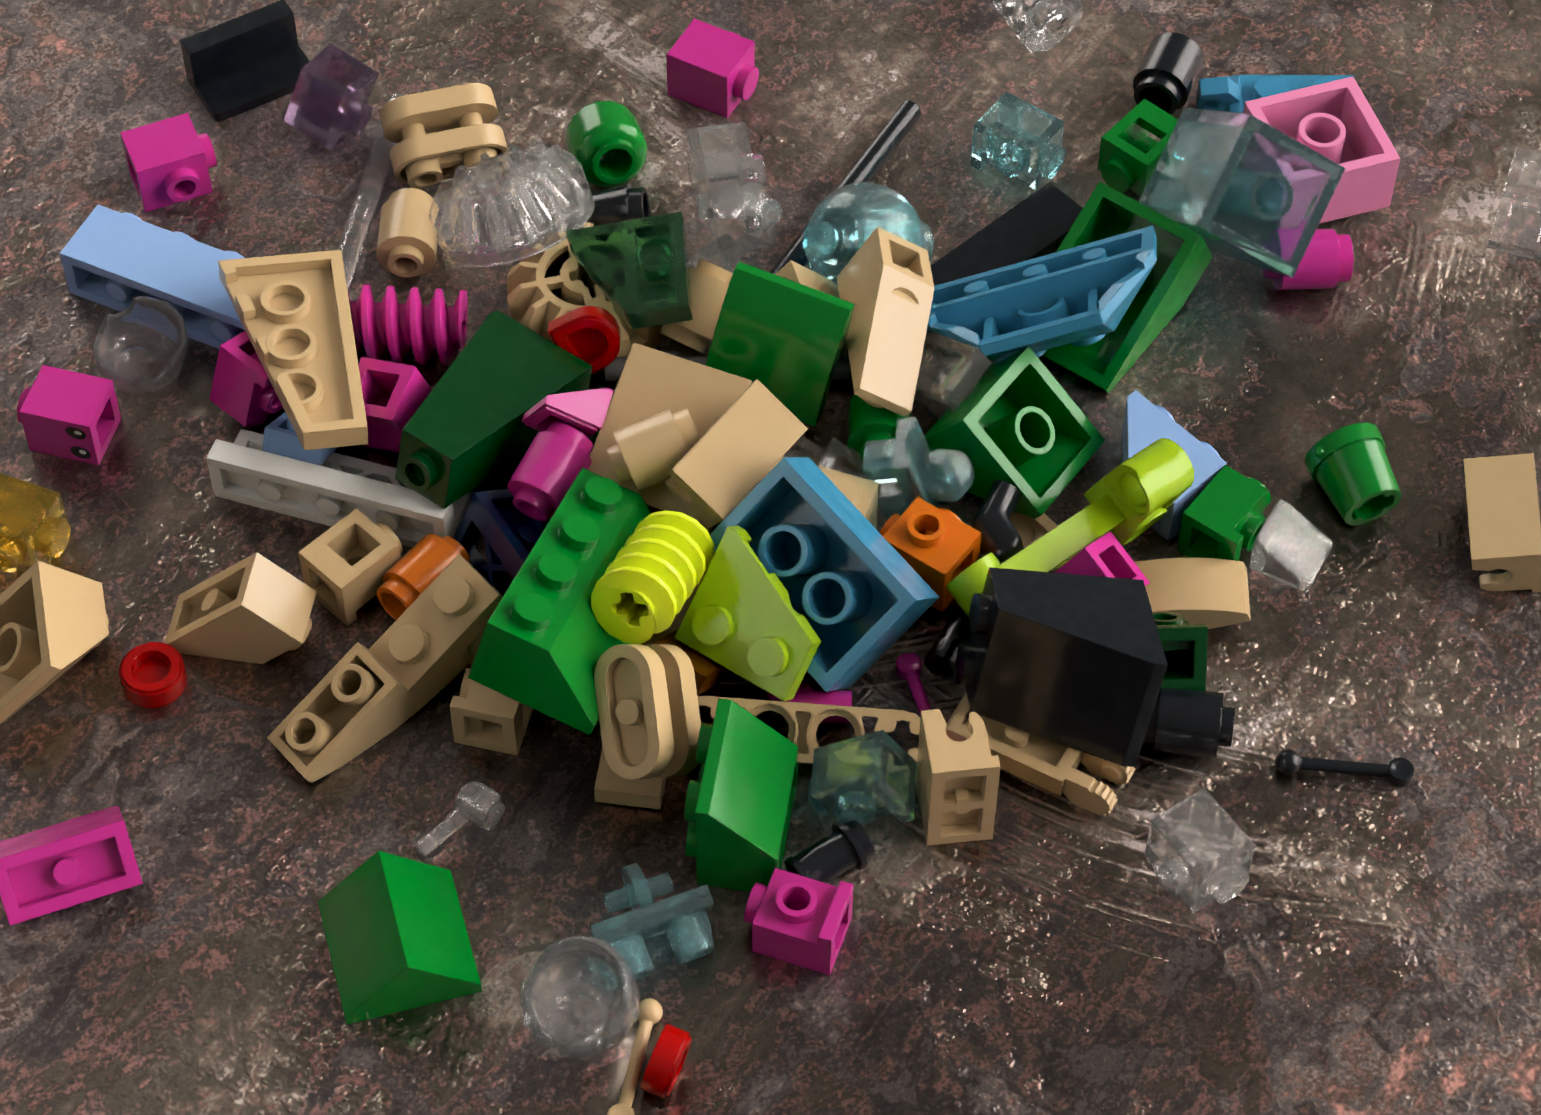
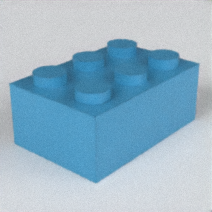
M783 457L710 534L716 552L727 526L738 525L747 531L752 539L748 544L768 573H775L789 593L793 609L805 616L821 640L807 672L826 692L852 687L939 598L935 591L809 457Z

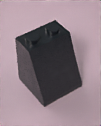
M989 567L982 594L975 593L971 600L969 610L971 636L969 644L959 646L955 663L956 681L958 684L965 685L970 711L1115 764L1135 767L1168 666L1144 581Z

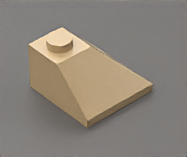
M38 560L0 594V725L70 670L109 635V620L106 614L101 582Z

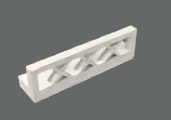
M244 429L240 430L234 443L216 439L206 457L212 488L216 497L331 527L357 508L375 524L382 522L389 526L397 535L402 545L412 548L427 534L453 538L474 494L472 490L443 509L396 480L397 468L334 452L322 465L262 451L264 434Z

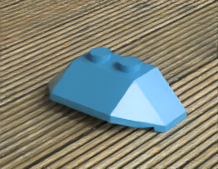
M1152 225L934 286L927 330L995 363L1028 346L1037 357H1040L1047 349L1069 343L1073 346L1093 344L1101 340L1106 333L1115 331L1156 263L1157 237L1154 227Z

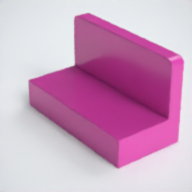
M112 806L0 841V896L10 926L143 884L119 806Z

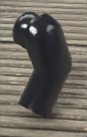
M998 480L992 483L972 522V528L981 532L980 551L983 556L992 552L1001 564L1024 549L1022 538L1010 520L1021 494L1015 486L1006 481Z

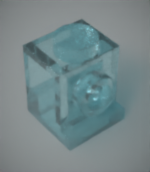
M1006 91L973 126L971 166L981 170L988 164L996 168L1003 175L1015 178L1035 189L1045 178L1047 180L1052 179L1064 162L1066 150L1062 147L1064 121Z
M884 730L814 749L812 778L808 782L807 789L810 804L818 815L832 814L845 824L854 819L861 825L872 822L874 819L891 814L902 823L914 820L918 763Z

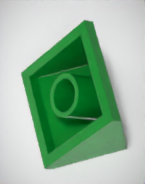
M377 851L318 901L347 1025L482 992L479 974L451 870Z

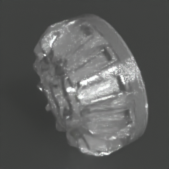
M533 142L525 150L519 149L515 144L508 145L505 153L491 158L487 153H483L480 155V162L472 167L458 166L452 179H444L440 182L428 215L445 259L454 265L480 268L519 261L559 244L573 235L589 220L595 208V201L582 164L576 160L574 155L555 144L547 147L541 142Z

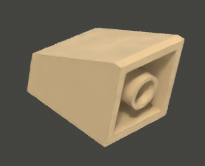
M633 342L608 407L603 427L598 433L590 454L592 463L588 470L621 485L606 450L617 444L613 434L614 431L670 408L672 414L687 408L701 438L751 385L752 380ZM668 479L641 491L637 490L633 480L621 485L641 494L651 513L664 510L682 512L699 522V519L668 489L665 484Z

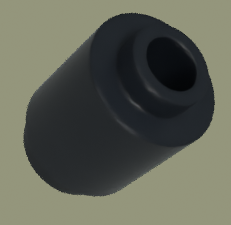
M1166 32L1157 35L1151 41L1133 80L1136 104L1138 105L1143 99H1146L1170 115L1186 104L1204 64V54L1199 45L1188 36L1179 33Z
M1161 688L1143 743L1153 744V751L1216 759L1218 746L1231 747L1235 708L1223 706L1224 693Z

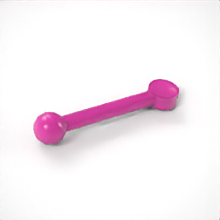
M903 653L896 660V674L899 678L908 681L921 717V711L932 710L919 677L922 672L921 659L915 653Z

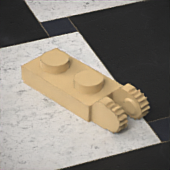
M967 693L947 722L946 734L954 741H965L971 737V733L968 730L969 714L971 711ZM979 715L986 725L991 755L999 756L1000 769L1059 796L1064 793L1072 804L1096 813L1098 816L1100 814L1104 816L1110 814L1118 800L1116 799L1117 795L1114 794L1113 789L1108 787L1109 785H1105L1102 781H1097L1094 777L1077 770L1079 764L1082 763L1090 773L1107 779L1116 785L1127 784L1136 770L1134 767L1115 764Z

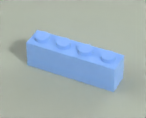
M99 204L60 252L69 293L217 349L220 348L221 344L245 331L219 277L218 260L245 258L237 252L220 250L196 241L185 233L166 230L142 221L131 213H120Z

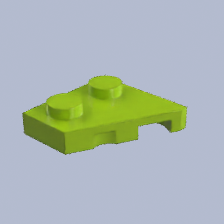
M738 525L727 526L675 635V639L780 700H791L794 698L821 640L805 616L793 609L789 593L775 573H768L748 544L752 539L747 531Z

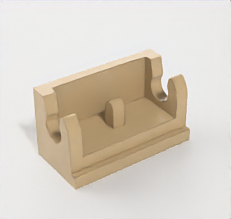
M756 379L684 457L668 472L671 477L665 484L673 495L699 519V523L708 530L723 521L808 428Z
M1534 453L1464 458L1472 570H1507L1501 574L1487 573L1480 575V588L1487 591L1532 589V593L1541 592V523Z
M940 709L921 711L916 788L926 845L993 839L1001 766L999 756L991 755L987 729L983 719L976 712H970L968 730L971 733V737L965 741H954L946 734L947 723Z

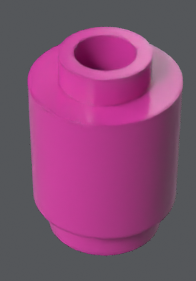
M1334 229L1276 230L1272 237V243L1263 244L1261 257L1263 276L1265 279L1273 280L1276 290L1335 288L1338 282H1349L1354 265L1351 238L1348 234L1337 235Z
M558 422L551 423L546 431L537 433L507 484L508 490L515 497L513 499L514 506L521 513L534 520L546 521L548 517L552 518L581 469L585 468L588 470L592 463L590 454L594 445L590 439L577 429Z

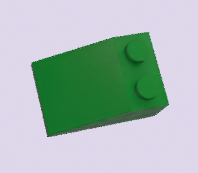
M1099 181L1056 252L1153 225L1157 237V261L1114 332L1106 333L1101 340L1090 345L1073 346L1069 343L1047 349L1041 357L1109 394L1183 307L1213 255L1202 235Z

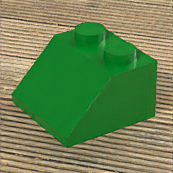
M1028 346L984 368L920 439V442L958 488L985 498L994 481H1006L1015 486L1021 494L1014 511L1035 519L1043 515L1105 442V439Z

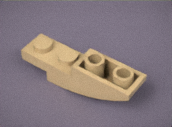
M458 554L369 649L357 642L274 729L267 739L310 783L339 769L396 730L446 687L475 658L466 648L485 629L488 620L503 596L466 559Z

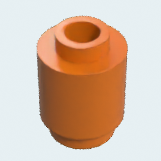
M427 534L383 575V584L377 589V597L380 604L394 620H397L458 554L470 563L467 551L452 537Z

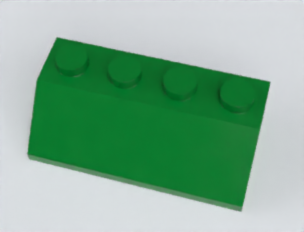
M585 468L581 469L488 620L468 676L469 679L590 735L599 720L594 684L597 662L601 655L610 647L629 643H624L611 636L597 622L591 609V593L599 578L604 575L609 564L614 561L619 550L624 547L629 536L634 533L638 523L651 514L641 494L625 488L609 478L597 475Z

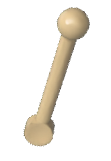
M653 998L643 999L636 1007L635 1015L639 1020V1025L619 1102L609 1109L607 1115H635L632 1104L652 1026L658 1023L663 1015L662 1006Z

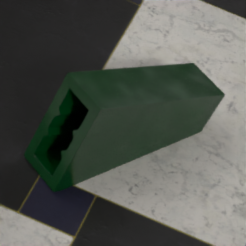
M498 310L492 312L402 429L395 479L441 508H447L525 455L535 436L540 431L528 427L522 422L524 413L547 395L588 390L593 366Z

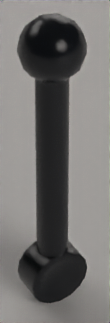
M1285 749L1275 759L1277 770L1285 775H1292L1298 770L1386 777L1389 783L1398 787L1408 785L1414 775L1413 764L1405 758H1395L1387 765L1300 757L1296 751Z

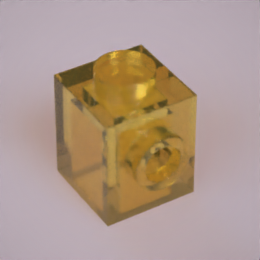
M0 473V570L6 572L17 570L24 573L38 560L49 564L53 557L57 558L64 552L71 533L70 523L67 521L60 493Z

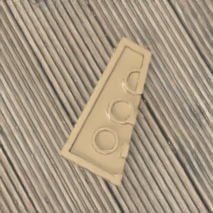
M342 250L218 260L220 280L303 449L314 450L368 444V427Z

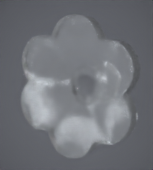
M746 182L738 190L724 189L718 193L715 198L717 213L710 220L709 227L712 236L718 240L725 241L730 253L736 256H746L754 248L768 249L774 244L777 237L775 225L781 219L782 208L778 201L766 197L765 190L761 185L755 182ZM754 218V223L749 226V220Z

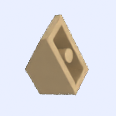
M256 552L181 593L178 597L164 643L177 649L180 654L264 664L287 651L296 650L306 640L312 628L310 614L317 591Z

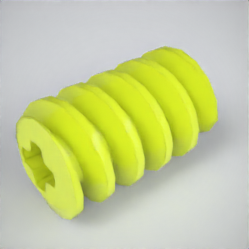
M668 510L651 513L638 523L634 533L629 536L624 547L619 550L614 561L609 564L604 575L599 578L591 593V609L597 622L608 634L624 643L643 644L650 640L653 634L661 633L671 626L676 614L681 611L685 601L691 596L695 586L701 581L715 554L714 542L708 530L696 519L682 512Z

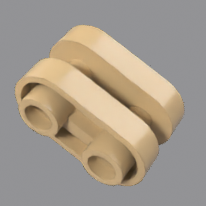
M467 83L404 95L387 102L380 109L379 117L385 138L392 143H398L389 153L396 180L409 184L412 188L422 189L434 186L442 179L462 175L477 178L496 172L500 168V164L507 159L509 151L503 129L498 125L490 124L498 115L491 87L482 83Z
M619 644L607 649L597 662L594 684L603 753L610 769L619 777L628 780L680 777L690 773L697 766L696 751L701 719L694 668L688 655L679 647L671 644Z

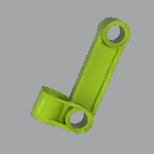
M1160 438L1115 467L1110 473L1094 484L1084 494L1090 503L1089 506L1002 564L992 552L983 556L948 583L946 586L947 590L969 617L972 597L975 593L982 594L989 567L1053 573L1085 547L1110 531L1122 546L1128 544L1158 522L1167 513L1166 509L1191 487L1194 481V469L1189 457L1177 443L1170 439Z

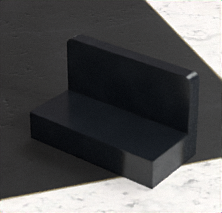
M285 0L274 2L180 40L187 81L216 122H221L315 84L318 81L316 69L298 45L294 13Z

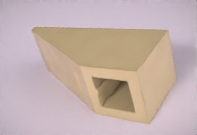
M876 227L837 276L840 299L855 304L846 338L854 394L867 404L876 408L884 407L907 417L912 412L934 294V283L928 250L880 227Z

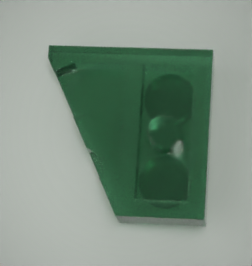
M681 212L566 230L572 254L632 330L693 320L686 229Z

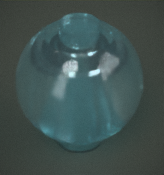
M858 182L842 186L821 200L811 214L804 231L803 246L811 270L831 279L838 286L837 276L876 227H880L928 250L929 261L934 248L933 235L929 226L921 222L914 207L900 193L878 183Z

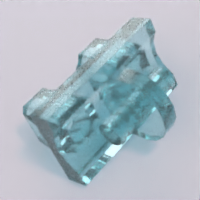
M916 417L898 419L895 438L872 440L865 443L863 472L866 479L881 483L879 501L880 510L885 521L896 513L901 516L917 497L937 507L940 501H958L972 486L975 478L974 468L966 454L958 450H944L940 448L932 452L930 451Z
M633 863L621 868L624 887L603 894L604 903L609 914L628 907H632V911L590 925L591 935L585 938L592 959L602 955L603 961L616 984L622 986L653 973L654 966L644 940L666 933L678 964L687 963L710 954L714 948V942L708 915L714 905V901L706 884L653 903V898L674 891L672 880L667 872L645 879L639 865Z

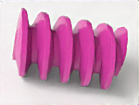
M363 284L357 301H350L348 294L357 357L364 345L367 358L381 360L388 346L391 359L395 363H403L412 347L415 360L418 364L425 365L430 362L436 349L442 365L451 366L457 358L459 350H462L465 346L468 319L466 290L459 291L454 306H447L442 288L435 289L429 305H423L418 287H411L405 304L398 302L395 288L390 285L387 286L381 302H374L370 284Z

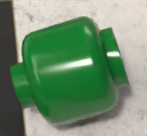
M596 101L582 107L571 118L566 129L565 143L578 173L588 183L599 187H616L629 182L641 171L646 162L647 143L635 116L624 105L613 101Z

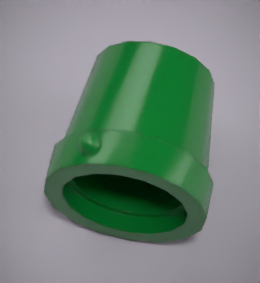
M1369 422L1348 425L1326 435L1312 446L1304 459V463L1313 481L1320 484L1345 523L1352 526L1366 524L1386 515L1396 507L1402 497L1385 452L1387 447L1377 426Z

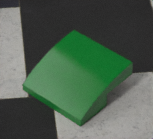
M738 262L719 314L706 366L752 380V382L758 379L801 422L816 426L824 412L834 367L844 350L855 304Z

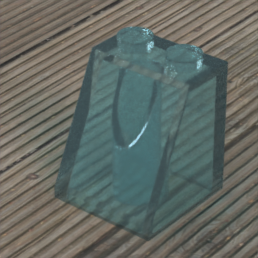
M1184 107L1139 203L1202 235L1211 251L1293 278L1345 168L1251 114Z

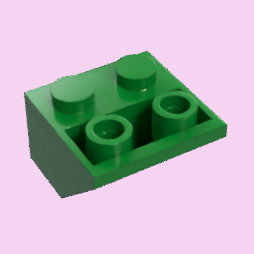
M718 698L713 724L702 723L699 731L696 763L701 764L698 781L690 780L687 789L684 820L689 821L685 855L686 857L696 858L698 885L751 892L756 882L768 886L775 868L782 870L798 783V746L734 701Z

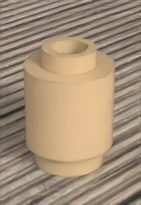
M416 188L399 189L393 192L388 201L382 206L376 258L385 270L396 276L404 278L419 276L427 273L435 264L440 213L435 206L434 199L428 193Z
M701 258L696 269L684 264L660 316L665 319V322L659 333L698 352L704 353L709 340L712 341L719 314L733 273Z
M670 408L614 431L613 434L617 444L606 450L621 485L633 480L637 490L641 491L669 479L671 476L668 472L699 441L700 437L687 408L673 414Z

